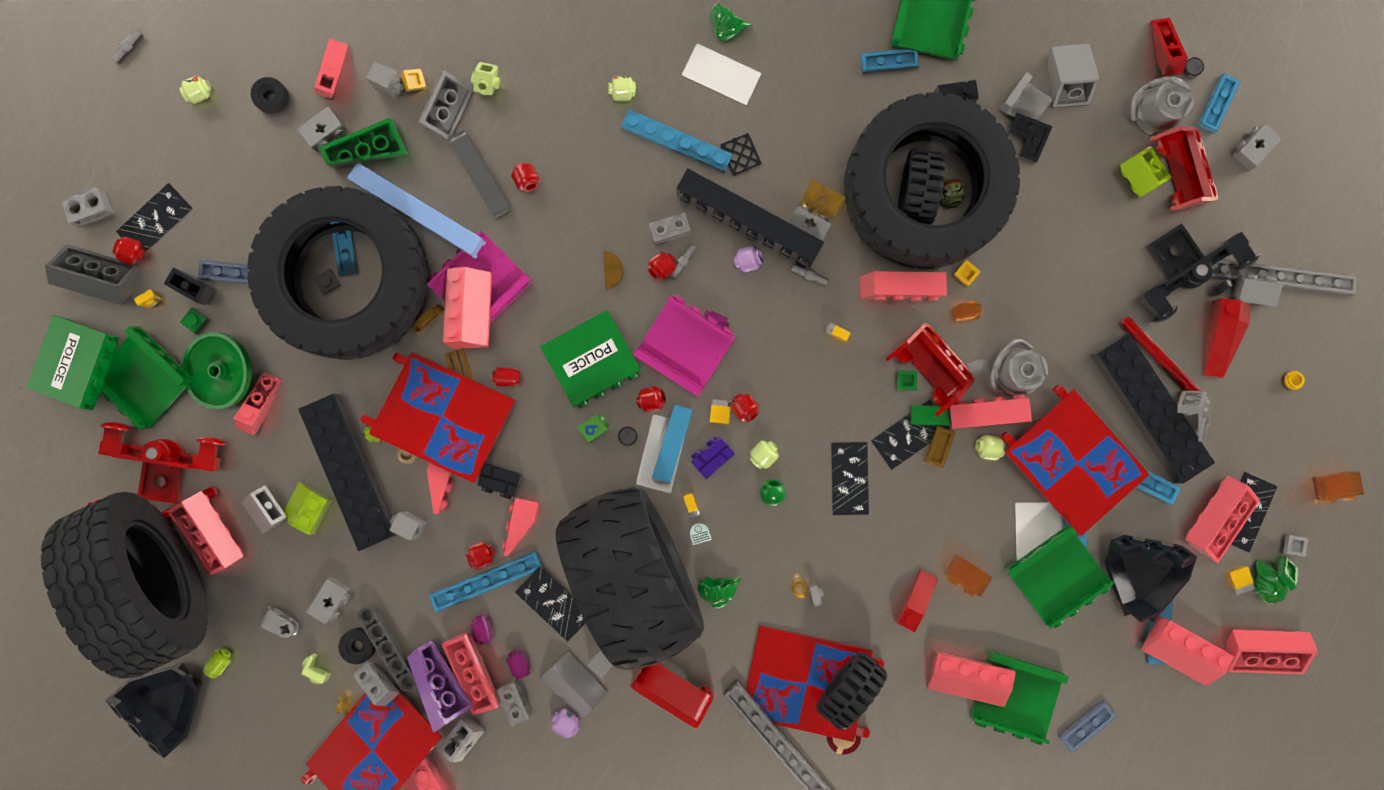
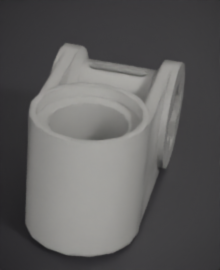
M274 607L267 608L259 623L261 628L281 638L294 636L300 630V624L297 620Z

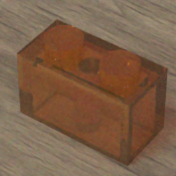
M1347 471L1312 477L1316 500H1324L1325 503H1336L1339 498L1354 500L1357 499V495L1364 494L1360 471Z
M955 555L944 573L948 576L947 581L956 587L958 584L965 587L963 591L972 597L974 595L981 597L993 578L958 555Z

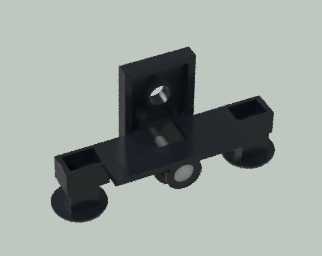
M1184 225L1176 226L1147 245L1169 276V278L1139 297L1146 308L1150 307L1157 316L1151 322L1160 323L1172 317L1176 313L1178 306L1172 307L1166 297L1177 288L1188 290L1199 287L1207 282L1213 274L1212 266L1232 254L1238 262L1233 269L1242 270L1254 264L1259 259L1260 252L1255 254L1248 243L1250 242L1243 232H1239L1206 254H1203ZM1173 245H1177L1180 248L1178 255L1172 254L1171 247Z

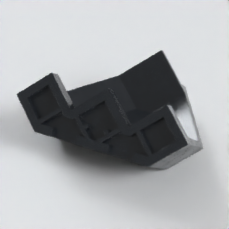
M1129 535L1112 539L1109 544L1105 565L1111 580L1115 583L1113 587L1124 616L1131 614L1140 622L1148 619L1154 622L1190 580L1197 556L1184 546L1173 544V547L1161 545V541L1146 538L1144 541L1134 540L1133 536Z
M181 663L129 679L105 701L119 718H123L127 722L128 727L139 738L142 737L149 744L148 747L165 758L188 737L203 682L192 676L185 664Z

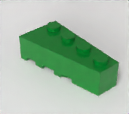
M391 117L319 147L326 164L332 168L353 165L357 162L366 163L410 156L397 125Z

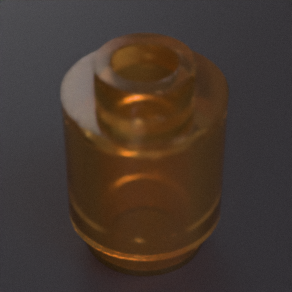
M970 301L953 306L952 312L955 322L960 321L962 323L978 320L980 315H982L981 304H978L977 301Z

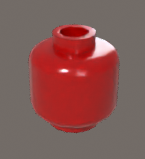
M518 163L511 173L516 187L521 191L530 192L538 185L539 175L530 163Z
M122 237L120 240H116L113 254H115L116 259L119 261L135 264L138 260L143 259L145 249H142L140 241L129 237Z
M659 252L648 261L649 267L647 270L654 279L665 280L676 270V259L670 253Z
M652 386L640 390L636 402L638 407L642 408L644 412L651 413L663 408L666 403V396L663 389Z
M738 394L733 398L731 411L740 421L751 422L758 416L759 404L750 394Z
M483 541L468 547L465 554L470 568L474 567L476 570L491 565L493 563L492 557L495 556L492 546H487Z

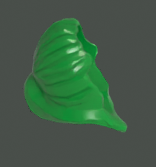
M719 3L714 4L710 10V19L715 28L714 33L722 41L733 38L742 29L753 25L752 22H745L740 17L733 15L731 9L722 7Z
M1258 559L1256 561L1258 575L1254 584L1255 593L1267 604L1272 605L1283 601L1288 594V587L1278 577V572L1272 566Z
M707 577L699 583L697 590L701 598L710 603L713 608H724L734 597L741 578L711 579Z

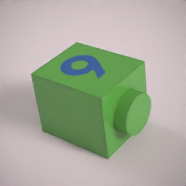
M596 414L577 428L586 441L591 443L608 431L607 426L609 424L603 415L599 417Z

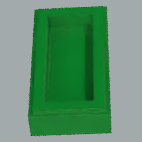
M911 405L910 424L950 426V408L936 417L934 414L940 406Z
M1284 555L1279 558L1278 577L1290 590L1297 588L1298 568Z

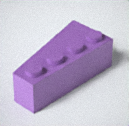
M432 640L407 656L433 733L473 707Z

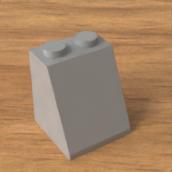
M1090 44L1051 47L1047 61L1052 108L1090 105L1099 82V75Z

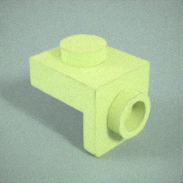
M313 654L310 657L307 656L302 664L304 669L301 674L309 677V680L315 684H323L328 681L331 673L314 665L318 654Z

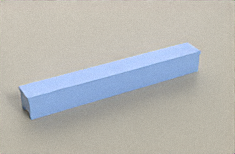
M358 162L347 177L354 185L377 197L393 209L475 259L482 245L485 246L486 244L481 237Z

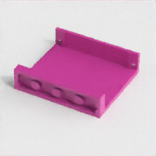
M481 230L479 233L476 232L474 234L481 237L486 244L485 246L482 245L477 253V258L475 259L458 249L456 251L457 255L452 260L448 259L442 265L443 269L439 273L435 272L430 276L427 285L445 301L447 268L468 267L491 272V323L532 281Z
M671 295L633 356L698 397L736 336L732 329L726 326L723 328L718 325V321L711 316L706 317L701 314L702 311L696 306L692 305L690 307L685 304V300L682 297Z

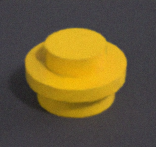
M1290 371L1285 375L1284 383L1287 388L1298 390L1304 385L1305 378L1298 371Z

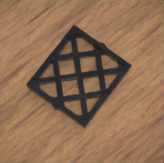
M749 133L720 144L722 150L739 155L737 161L730 160V162L735 164L734 169L730 162L728 164L733 176L762 165ZM741 138H746L744 144L737 141ZM748 140L751 144V147L746 145ZM729 143H734L732 149L725 146ZM736 144L742 146L740 153L734 151ZM745 148L751 150L749 156L743 154ZM753 152L757 159L751 157ZM741 156L748 159L746 165L739 163ZM750 160L756 162L755 165L748 166ZM738 165L744 167L743 170L736 171Z

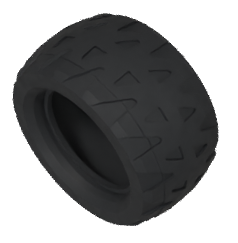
M630 487L606 492L582 503L559 521L555 537L567 582L592 637L604 656L614 667L630 670L655 665L679 654L701 637L704 630V622L689 577L658 511L643 489Z

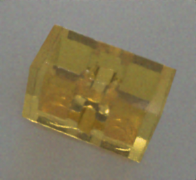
M812 179L800 203L803 204L802 206L820 213L819 215L834 220L846 197ZM821 198H824V203L820 205L819 201Z

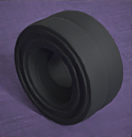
M272 77L260 78L251 88L252 102L261 111L268 114H276L287 106L289 100L288 91L277 79ZM268 91L274 92L272 100L265 99V94Z
M354 628L347 631L341 637L338 645L340 656L350 664H361L367 661L376 650L363 628ZM357 640L362 643L361 651L353 649L352 644L354 641Z

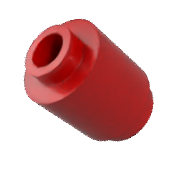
M497 367L496 371L492 373V382H496V386L505 387L520 385V370L509 367Z

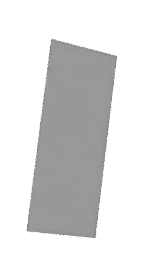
M986 358L965 364L974 377L990 372Z

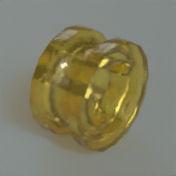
M796 580L791 585V592L795 597L803 598L808 594L809 587L803 580ZM797 584H802V587L805 588L804 592L801 591L802 594H798V591L795 590V586L798 587Z
M340 696L338 698L336 713L343 712L344 715L348 714L351 705L350 697L345 699L343 696Z

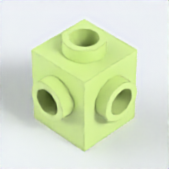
M479 62L471 77V83H474L473 91L483 95H492L500 85L498 66Z

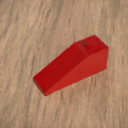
M1171 19L1151 20L1156 59L1162 76L1182 75L1188 56Z
M922 570L919 571L894 619L897 624L914 633L916 632L924 617L938 579Z

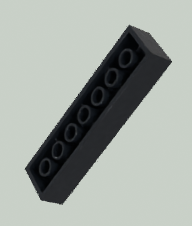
M687 168L676 188L678 200L686 205L691 203L696 206L695 209L697 211L713 215L712 218L719 223H722V221L728 223V227L736 232L740 230L746 233L745 236L747 238L763 242L762 245L769 250L776 249L779 251L780 256L796 260V264L800 267L806 268L807 266L810 268L824 244V241Z
M1130 333L1117 337L1090 355L1174 483L1184 484L1215 464L1203 443L1198 441L1197 434L1184 414L1177 413L1178 405Z
M333 393L298 408L357 550H365L397 536V534L389 531L392 526L390 525L392 515L341 395Z

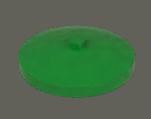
M221 332L205 333L195 338L186 349L182 368L194 378L186 389L198 404L209 409L218 410L232 407L243 399L251 383L252 369L248 353L236 338Z

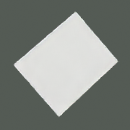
M1049 502L1015 503L1016 559L1019 560L1062 529L1061 515Z

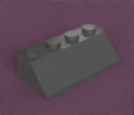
M66 244L45 265L48 284L122 305L132 293L139 265L125 263L116 258Z

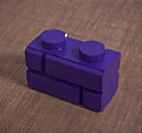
M714 436L706 443L708 447L703 452L699 449L691 456L693 458L691 463L705 479L710 477L735 455L721 437L716 439Z

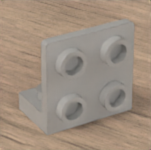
M1028 72L1023 75L1000 107L1001 111L1013 119L1016 113H1020L1039 120L1052 101L1051 97L1029 82L1033 76Z
M1182 391L1177 406V413H1183L1184 415L1198 414V441L1203 442L1204 436H1208L1211 424V417L1208 416L1211 399L1207 398V391Z

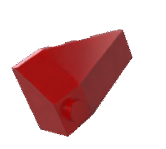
M1227 298L1212 301L1203 376L1224 378L1249 326L1252 305L1241 300Z

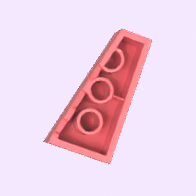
M873 271L860 276V299L886 300L892 298V300H904V298H910L911 301H919L922 298H928V301H938L940 297L947 295L946 272Z
M1015 395L1013 400H1005V397H995L992 402H985V399H974L972 404H966L964 400L958 401L950 407L952 429L1032 421L1030 399L1025 398V395Z

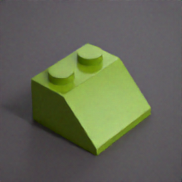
M1152 146L1119 165L1121 173L1125 178H1128L1133 192L1138 194L1139 197L1172 178Z
M299 482L283 511L287 516L285 520L291 526L308 535L315 534L334 499Z

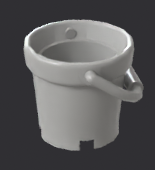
M1165 76L1147 82L1146 85L1142 86L1134 94L1131 100V120L1136 121L1139 128L1144 132L1154 136L1178 127L1183 118L1193 108L1195 100L1190 93L1192 91L1191 88L1176 77Z
M1022 339L1012 340L1004 349H1001L992 365L990 383L994 392L1000 397L1026 396L1041 386L1045 377H1047L1048 364L1045 358L1035 353L1033 346ZM1015 344H1022L1027 349L1011 347Z

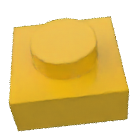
M421 69L404 70L401 72L406 91L422 90L426 87Z
M966 259L953 276L968 287L981 271Z
M150 289L134 300L138 306L150 308L155 306L162 296L159 291Z

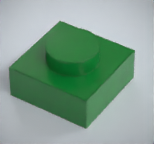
M191 307L180 323L198 335L209 319Z
M897 371V390H917V371Z

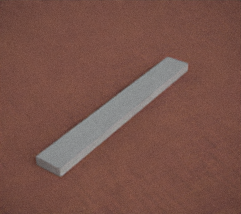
M1224 259L1212 266L1213 274L1211 278L1236 281L1238 274L1246 275V273L1257 274L1260 278H1265L1266 275L1276 277L1277 281L1287 288L1356 295L1358 276L1256 263L1242 270H1234L1233 268L1238 262Z
M738 681L723 693L727 701L804 790H831Z

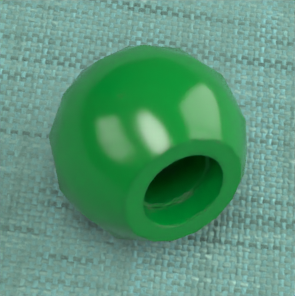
M767 480L761 485L759 490L762 502L768 506L779 505L786 496L785 487L778 480Z

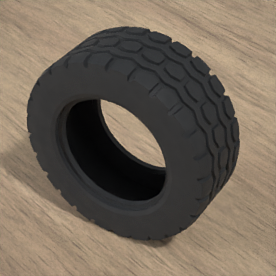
M929 92L924 95L920 93L890 104L888 108L880 111L865 127L847 162L844 174V199L848 207L847 212L850 220L855 224L854 228L862 239L865 238L866 243L874 251L880 252L881 256L892 262L897 261L900 265L914 268L916 266L921 269L940 268L952 265L971 256L998 235L1008 222L1009 215L1012 214L1017 202L1016 195L1019 194L1020 178L1018 177L1020 175L1018 158L1015 157L1017 154L1012 140L1008 139L1007 131L1001 123L996 122V118L986 109L982 110L979 104L969 99L963 100V97L947 93L944 95L940 92ZM918 141L940 143L956 152L966 164L972 181V196L963 217L948 224L929 225L917 222L905 215L893 202L888 191L886 169L890 155L902 146Z
M326 186L324 189L322 187L309 189L304 194H296L287 199V203H281L271 212L272 216L267 217L261 224L259 234L255 235L251 245L253 250L249 253L247 268L250 269L247 272L249 289L252 290L250 295L256 309H259V316L267 326H270V330L292 347L311 354L340 360L366 358L374 355V353H380L390 348L392 343L396 344L406 335V331L410 330L417 321L418 313L422 312L426 301L424 298L428 294L429 289L427 285L429 282L427 279L429 276L428 261L425 259L426 253L411 225L377 197L350 187ZM330 222H341V223H336V224H334V225H332V226H331V224H330ZM341 231H355L366 234L375 244L382 265L381 281L375 296L361 311L347 318L326 320L319 317L307 304L301 289V268L306 255L318 241L330 234Z
M131 492L113 493L58 519L47 530L41 546V568L44 570L42 576L45 588L48 589L49 601L52 608H55V615L62 628L65 627V633L71 642L78 646L79 652L87 660H91V664L96 668L105 671L106 674L121 679L136 678L191 653L202 643L207 632L208 614L206 612L208 609L202 581L199 580L198 570L192 562L193 559L187 547L184 546V542L178 532L173 529V525L162 515V512L154 505H151L148 500Z

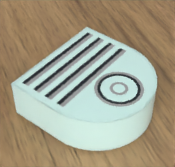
M697 523L691 527L690 536L693 545L711 540L709 529L705 524Z

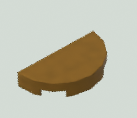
M603 251L605 289L607 290L614 288L623 277V266L616 255Z
M441 304L433 306L414 323L412 330L419 334L445 308Z

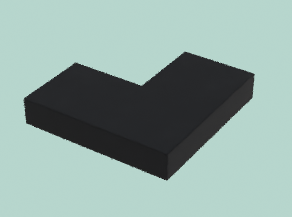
M1016 113L1009 131L1026 137L1018 156L1037 163L1053 126Z

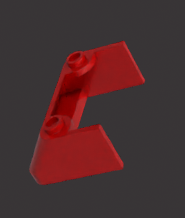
M1179 126L1150 137L1151 141L1158 142L1156 143L1158 153L1167 156L1177 192L1172 197L1173 207H1170L1171 211L1185 210L1218 199L1205 149L1197 128Z
M928 324L920 326L885 358L889 361L895 356L898 361L903 363L911 361L935 388L933 400L937 405H940V408L934 414L936 417L958 402L975 381L972 372Z
M661 662L637 668L630 684L634 691L696 729L700 726L714 699L713 690L705 685L702 687L694 686L665 668Z

